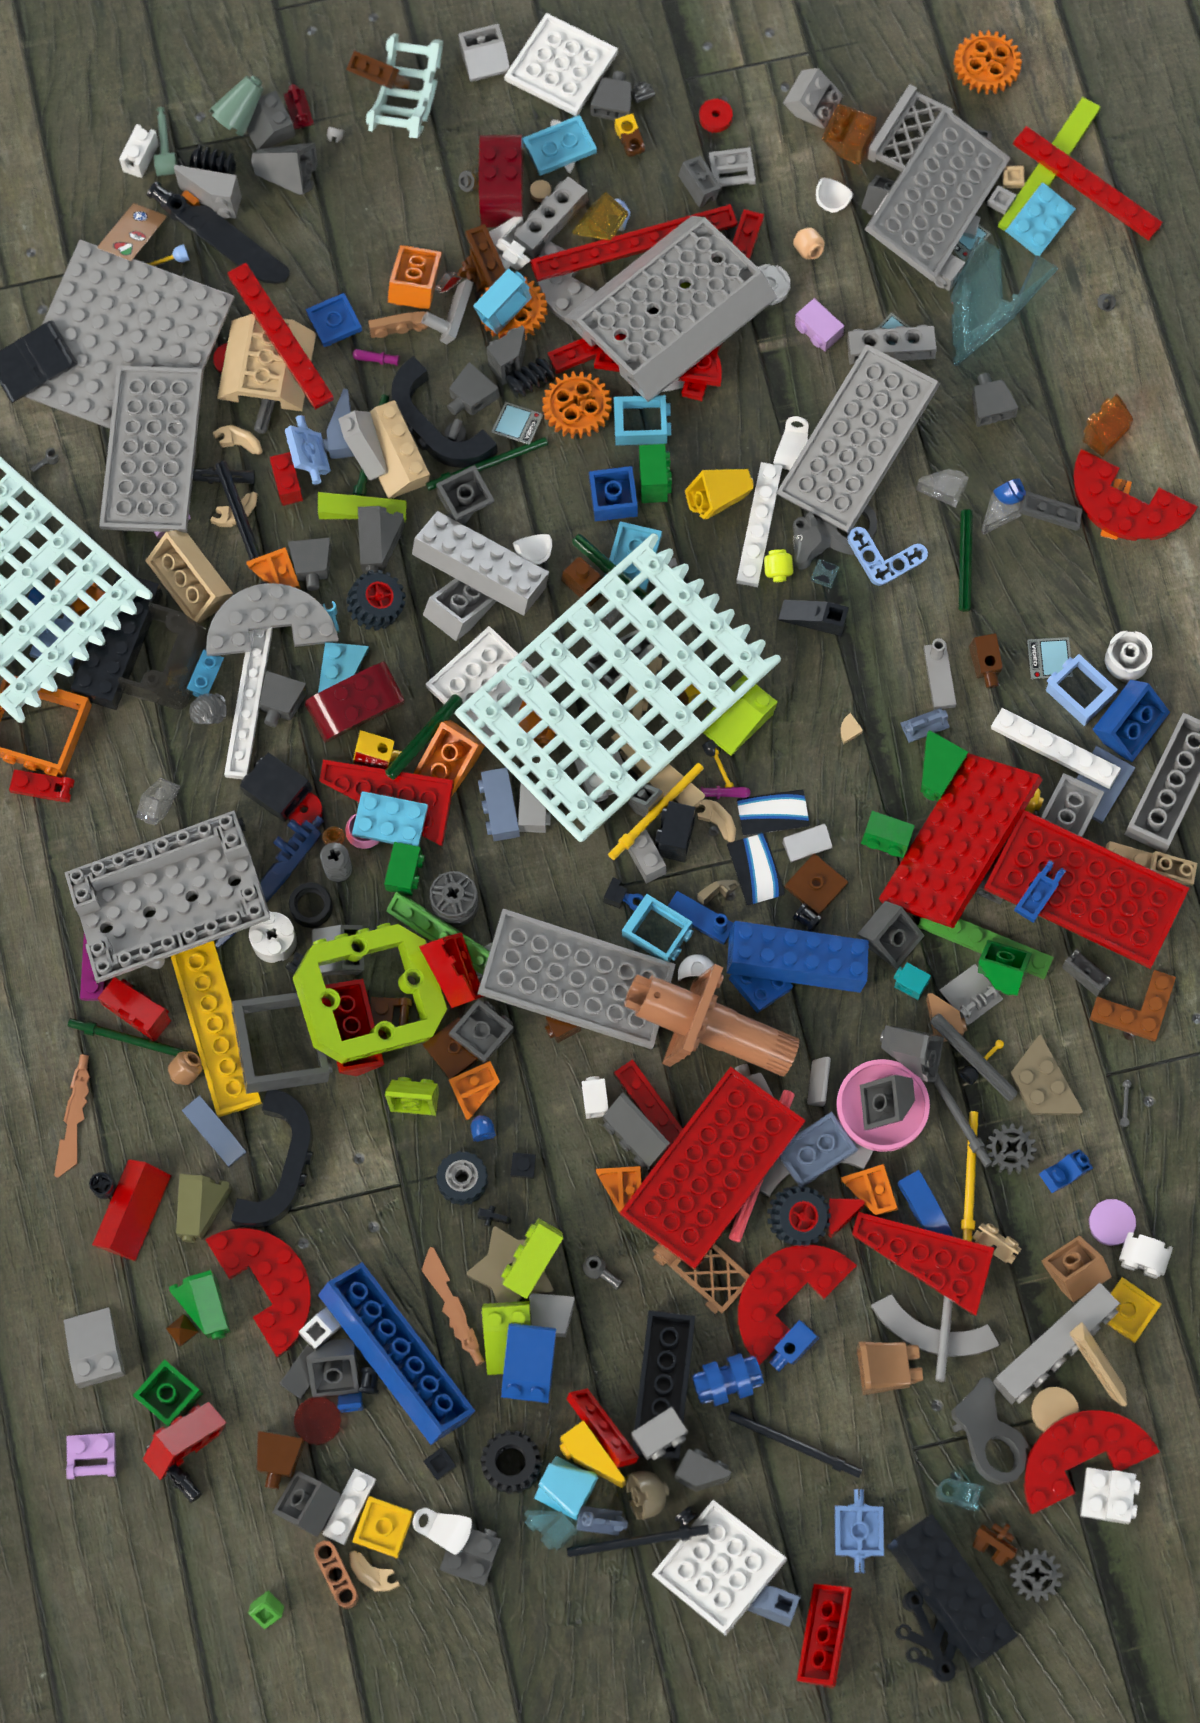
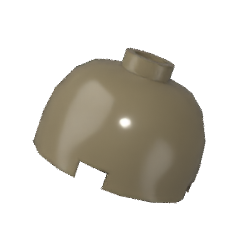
M647 1470L627 1475L626 1490L627 1493H632L633 1500H630L629 1504L638 1520H646L658 1515L664 1509L666 1496H669L666 1482H662L658 1475Z

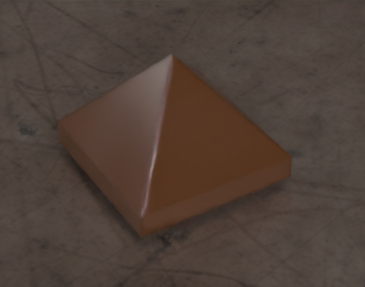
M185 1314L166 1328L180 1347L198 1333Z

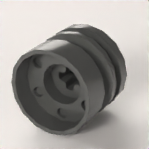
M448 871L439 875L433 881L430 888V902L434 915L452 927L464 926L475 918L479 908V899L474 881L468 875L459 871ZM450 894L457 895V898L450 897Z

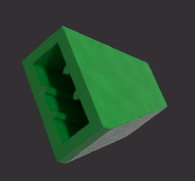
M930 730L925 740L920 792L927 799L938 801L939 799L941 800L952 779L957 774L968 755V751Z

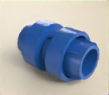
M740 1353L727 1357L728 1365L718 1367L716 1361L702 1365L703 1371L692 1376L699 1402L704 1404L712 1401L714 1406L729 1402L727 1394L737 1392L739 1399L753 1395V1388L764 1384L756 1357L750 1356L743 1359Z

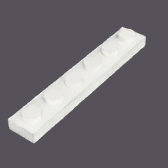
M763 462L760 464L737 576V584L758 587L777 496L776 492L778 491L782 466Z
M1004 708L1000 710L991 725L992 730L1108 789L1111 788L1120 773V767Z

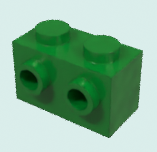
M872 811L861 844L871 849L887 852L891 856L904 858L915 825Z
M394 842L384 882L386 891L401 892L402 894L412 896L413 890L418 889L420 876H417L419 868H423L425 860L421 847Z

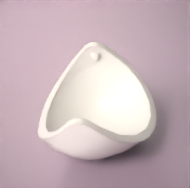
M821 178L816 188L817 203L820 207L830 212H838L845 208L853 196V192L848 187L830 178Z
M538 534L513 542L516 554L538 565L549 558L552 549V539L549 534Z
M690 955L679 966L678 981L685 977L700 976L713 966L714 963L704 955Z

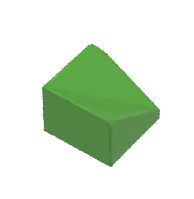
M267 1591L251 1603L248 1614L266 1629L282 1617L284 1605Z

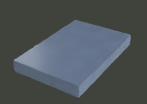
M1096 746L1092 754L1121 768L1110 789L1080 774L1076 778L1104 792L1092 817L1093 820L1102 824L1135 770V767Z
M830 1112L798 1133L779 1159L797 1185L804 1187L856 1153L858 1148L833 1112Z

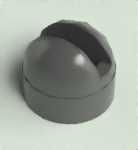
M1108 293L1101 294L1097 299V306L1107 312L1113 310L1116 305L1115 297Z

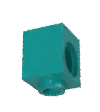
M907 962L904 968L899 967L893 979L896 980L894 987L919 1000L929 983L931 975Z

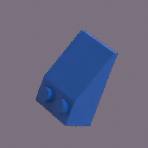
M509 1323L502 1381V1398L543 1403L549 1402L556 1328Z

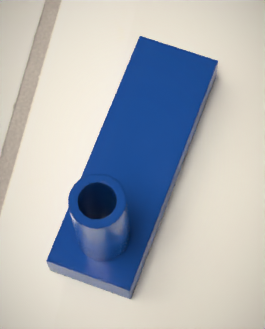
M679 891L676 892L668 907L692 921L693 928L724 945L729 938V932L734 923L729 921L726 915L717 914Z

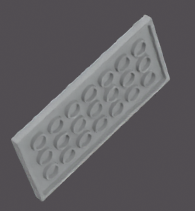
M944 107L864 230L929 280L933 281L1007 165L1010 157Z
M866 344L776 493L806 511H812L814 515L839 529L850 533L940 386L939 381Z
M117 366L99 525L101 530L151 532L178 530L187 533L203 382V370L201 368Z
M502 909L477 994L652 1049L659 1026L635 1016V1011L625 1007L624 1002L637 974L647 979L653 975L671 983L676 964Z

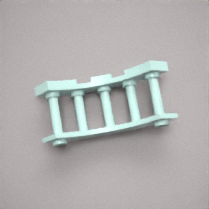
M395 33L390 36V39H387V64L399 69L398 74L401 76L423 79L425 81L423 90L418 92L398 88L389 89L381 86L374 106L367 113L366 124H369L368 131H373L378 124L407 128L410 131L409 137L418 138L424 129V126H421L423 121L427 122L437 86V80H434L436 68H440L443 40L435 39L428 46L398 42L399 34ZM397 51L427 55L429 57L427 69L418 70L395 66ZM388 96L414 99L419 102L417 108L414 109L386 105ZM384 113V114L404 116V117H410V118L407 120V119H400V118L382 116V114Z

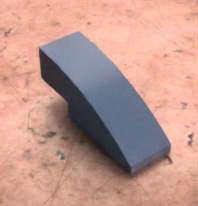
M198 1096L182 1110L188 1120L228 1167L247 1153L201 1096Z

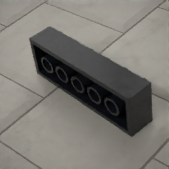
M118 573L116 575L113 585L121 578V576ZM139 577L135 578L152 592L153 597L145 599L136 596L133 599L137 609L135 615L123 611L119 612L117 617L120 621L121 629L114 630L105 626L101 630L105 639V645L89 642L87 647L89 660H82L71 687L74 694L88 697L91 703L113 710L118 708L163 595L158 583Z
M648 1310L634 1431L671 1407L681 1422L684 1423L695 1316ZM633 1439V1450L639 1457L645 1458ZM681 1444L676 1447L670 1445L664 1449L666 1453L658 1458L660 1460L679 1462Z
M930 1514L901 1534L887 1546L972 1669L1018 1637L933 1514Z

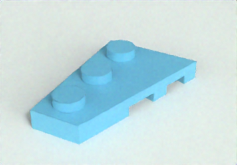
M325 642L318 693L358 673L361 663L369 651V646Z

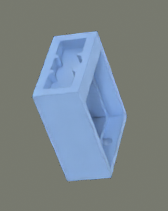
M1078 654L1074 659L1070 657L1063 664V669L1059 673L1054 672L1048 678L1046 691L1085 726L1115 697L1118 689ZM1076 667L1103 690L1085 709L1058 685Z

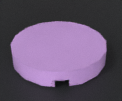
M1107 1199L1098 1203L1091 1211L1089 1227L1093 1237L1099 1243L1107 1246L1120 1245L1125 1243L1128 1232L1134 1233L1136 1217L1126 1203L1117 1199Z

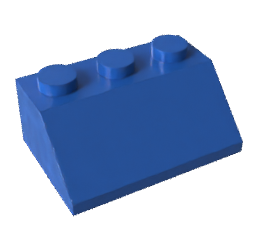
M1130 679L1092 730L1103 744L1129 762H1133L1169 715L1170 711L1149 683Z

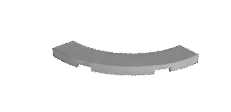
M854 1142L858 1151L840 1163L849 1164L864 1170L874 1151ZM779 1158L764 1177L759 1190L760 1193L768 1197L790 1174Z
M892 1294L871 1305L876 1316L885 1327L902 1339V1341L909 1345H918L919 1350L938 1355L941 1330L928 1327L912 1318L901 1308ZM988 1324L970 1331L950 1332L947 1356L977 1355L998 1347L999 1343Z

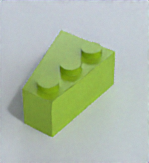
M540 1218L537 1219L535 1224H531L525 1234L527 1238L524 1244H519L513 1254L515 1260L511 1266L507 1264L501 1274V1277L504 1278L502 1285L526 1299L563 1239L562 1231Z

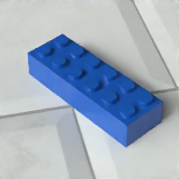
M735 921L729 932L727 974L860 993L867 983L869 940Z

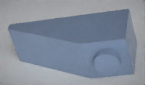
M343 389L326 430L327 439H323L325 452H329L331 459L354 456L344 440L338 420L351 413L348 389Z

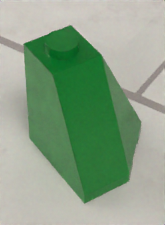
M212 1270L183 1279V1285L179 1287L178 1284L169 1287L170 1293L207 1338L212 1337V1340H218L226 1337L225 1333L231 1332L218 1279Z

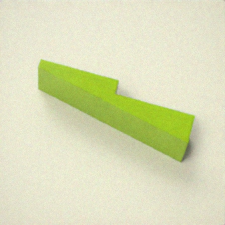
M318 492L319 519H358V507L381 506L386 508L390 514L394 515L395 512L402 513L406 522V500Z

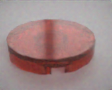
M309 1398L301 1403L295 1412V1430L300 1438H303L308 1444H326L334 1439L340 1430V1411L327 1398Z

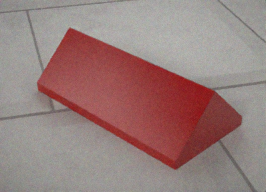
M358 979L325 985L326 989L331 988L340 996V1004L333 1011L341 1040L344 1041L369 1034L375 1025L364 980ZM322 998L323 1004L327 1007H331L330 1000L328 998ZM382 1053L342 1064L336 1061L339 1073L351 1076H359L384 1065Z
M128 1159L92 1245L136 1262L171 1175L147 1162Z
M813 1584L796 1681L834 1689L852 1588Z

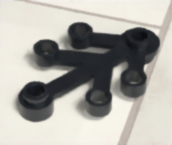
M910 1591L903 1596L902 1604L907 1611L914 1613L923 1636L913 1632L907 1624H902L896 1628V1636L900 1640H908L930 1650L933 1659L922 1655L921 1650L917 1647L908 1649L905 1656L908 1662L918 1663L931 1669L933 1676L938 1681L948 1682L956 1674V1666L952 1660L957 1646L948 1634V1645L943 1655L939 1646L945 1631L944 1627L937 1620L934 1631H932L922 1608L923 1597L917 1591ZM912 1596L917 1598V1604L912 1603ZM901 1628L906 1629V1631H907V1635H906V1636H903V1635L901 1634V1632H900ZM911 1651L916 1652V1654H917V1658H916V1659H913V1658L911 1657V1655H910ZM942 1665H945L948 1668L947 1673H944L942 1671Z

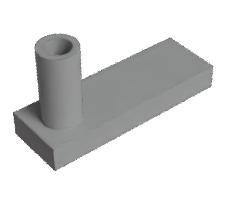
M467 279L457 285L446 321L429 312H426L422 318V324L442 333L440 341L445 344L456 339L473 286V282Z
M938 638L933 641L932 645H924L923 648L934 710L956 707L947 646L943 639Z

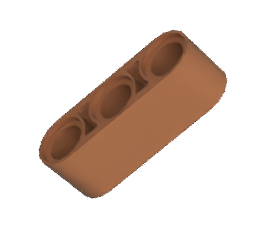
M322 1541L314 1549L315 1558L336 1602L343 1608H353L358 1602V1592L336 1547L329 1541ZM324 1547L332 1549V1555L328 1559L320 1557V1551ZM337 1568L341 1569L343 1573L342 1578L339 1581H332L330 1578L331 1572ZM346 1590H350L353 1593V1599L349 1603L341 1601V1594Z

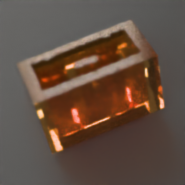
M838 103L822 136V140L840 158L860 165L875 132L877 117Z
M1118 394L1112 399L1107 398L1101 405V410L1097 414L1094 412L1086 421L1088 425L1084 429L1083 442L1101 457L1125 435L1133 422V417Z

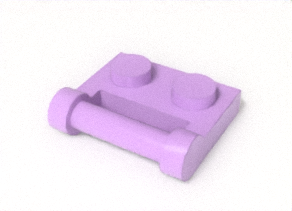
M116 1434L67 1436V1479H75L76 1476L107 1474L108 1477L116 1476ZM107 1459V1465L76 1467L77 1460Z

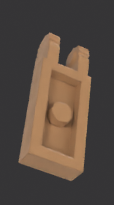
M409 312L369 320L371 338H383L393 333L403 334L411 329L417 332L425 330L428 326L421 322L426 312Z

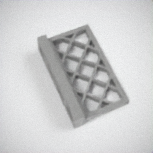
M909 84L870 145L868 159L873 162L879 160L902 172L905 167L902 160L911 158L914 153L912 144L919 143L924 138L922 128L931 126L935 121L932 112L941 111L946 107L953 113V109L918 93L917 87ZM919 100L925 103L927 108L916 111L915 103ZM929 113L931 121L920 123L918 116ZM915 117L917 124L906 127L905 119ZM919 129L921 137L910 139L908 131ZM905 133L907 140L896 143L894 136ZM909 145L911 153L900 155L898 147ZM894 149L896 156L888 158L883 154L886 150Z

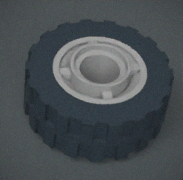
M458 1151L454 1154H449L446 1159L442 1160L441 1165L438 1166V1173H436L437 1184L441 1195L443 1194L447 1201L449 1200L453 1204L469 1205L474 1201H478L480 1196L484 1195L485 1189L488 1186V1174L486 1166H484L483 1161L477 1155L470 1154L467 1151ZM461 1174L468 1176L465 1182H458L456 1178Z

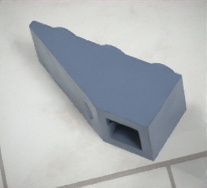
M766 1586L747 1610L790 1627L800 1597L775 1587Z

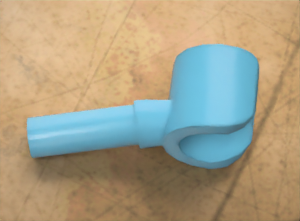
M332 601L333 608L330 610L326 609L325 604H323L335 625L337 633H339L335 602Z

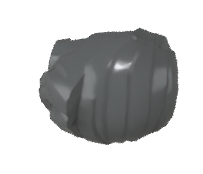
M217 693L215 695L202 694L198 696L190 705L189 714L191 720L194 723L203 725L221 723L227 715L225 698Z

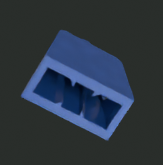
M799 1320L774 1347L778 1353L769 1363L780 1372L788 1362L794 1365L820 1338L803 1321ZM790 1344L795 1345V1351L792 1354L787 1352V1347Z

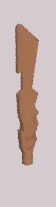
M80 1055L79 1064L75 1069L70 1086L73 1090L68 1100L64 1117L67 1129L65 1140L60 1139L54 1173L56 1178H59L77 1165V1124L85 1119L83 1108L88 1103L86 1100L89 1093L87 1083L90 1079L87 1071L88 1055Z
M430 1247L421 1271L444 1300L442 1312L450 1318V1327L454 1329L455 1337L462 1342V1349L470 1353L476 1366L485 1361L480 1353V1346L473 1328L469 1329L461 1302L458 1297L452 1295L446 1283L450 1279L435 1249Z

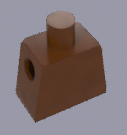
M581 557L575 559L563 571L561 581L580 598L602 579L601 575ZM599 593L587 605L591 607L603 595Z
M994 633L974 637L969 645L976 676L977 678H984L986 688L999 686L997 675L1003 669L997 635Z
M258 1431L257 1471L267 1474L265 1488L279 1490L281 1477H293L305 1445L303 1438Z

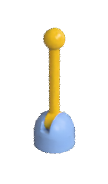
M182 244L174 248L171 256L148 264L156 266L172 259L178 262H186L190 259L185 245Z

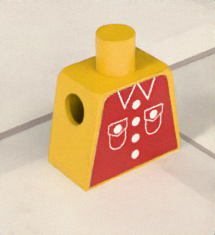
M360 730L353 764L387 769L389 762L392 763L402 751L393 749L395 741Z

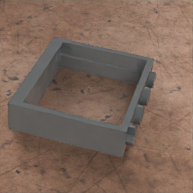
M297 992L232 1001V1017L246 1094L328 1082L329 1073L333 1072L331 1059L327 1060L326 1054L317 1050L320 1068L255 1077L244 1014L301 1006Z

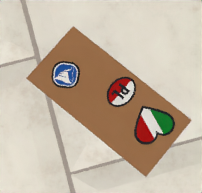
M133 203L97 248L132 261L167 216Z

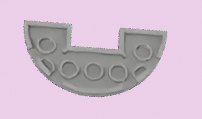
M547 240L539 257L564 251V249ZM578 271L538 282V286L541 287V293L545 294L548 308L565 323L567 322L564 320V317L596 292L573 278Z
M259 584L239 591L219 608L209 627L206 653L207 656L251 652L249 630L291 626L294 647L325 644V642L335 643L338 642V635L328 612L316 599L306 592L284 584Z

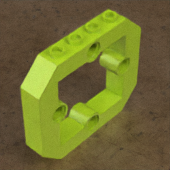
M385 923L377 926L375 930L369 931V928H364L356 931L355 935L348 936L347 933L335 936V940L327 941L326 939H320L313 942V945L308 949L296 970L293 981L315 1049L342 1064L426 1042L433 1037L447 1007L440 985L419 946L427 944L425 939L399 924L391 926L390 923ZM352 944H357L361 952H355ZM398 947L405 972L399 977L398 986L404 993L413 995L420 1021L395 1027L391 1022L382 1021L369 1034L342 1041L333 1011L340 1004V996L335 990L325 988L319 966L346 959L357 962L366 954ZM408 976L416 980V985L409 983ZM322 998H328L331 1002V1007L325 1006ZM378 1031H384L387 1034V1039H382Z

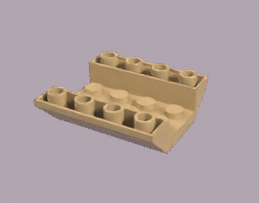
M250 314L232 320L217 399L239 402L240 395L280 401L281 409L303 411L305 393L254 315ZM283 319L312 362L316 333L295 320Z

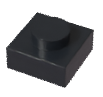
M513 1152L511 1177L534 1179L536 1154Z
M443 1447L423 1461L437 1481L457 1467Z

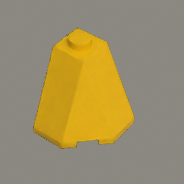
M748 469L702 470L685 489L689 509L694 513L698 512L701 518L709 519L744 499L753 490V479L750 477Z

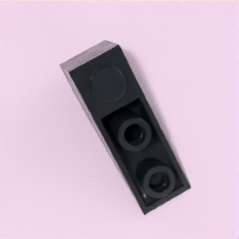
M784 600L778 621L842 637L849 607L824 601Z

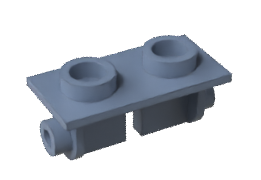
M942 708L900 723L909 743L926 737L929 730L937 733L950 728L947 722V712L942 710Z
M581 1506L576 1530L619 1536V1531L626 1529L628 1522L621 1517L622 1511Z

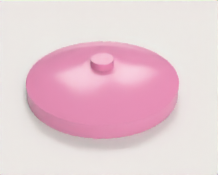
M886 1059L868 1061L853 1069L840 1086L836 1104L839 1122L849 1137L864 1148L880 1152L898 1150L913 1142L924 1129L930 1109L929 1095L921 1078L901 1063ZM892 1075L913 1078L915 1102L903 1121L868 1131L864 1130L860 1085Z

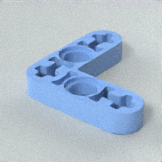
M853 528L848 534L847 540L870 581L876 586H882L923 563L928 556L925 546L914 544L884 561L870 535L864 528ZM855 533L857 535H863V538L861 539L863 546L866 543H868L869 546H866L861 551H859L858 548H860L862 545L858 540H853ZM914 549L916 552L921 551L920 560L918 557H915L910 561L912 565H909L907 558L914 553ZM865 551L874 553L875 559L873 562L865 561L863 557ZM896 559L902 560L904 562V569L901 571L896 570L893 567V561ZM887 568L890 572L883 576V580L881 578L876 579V570L881 573Z

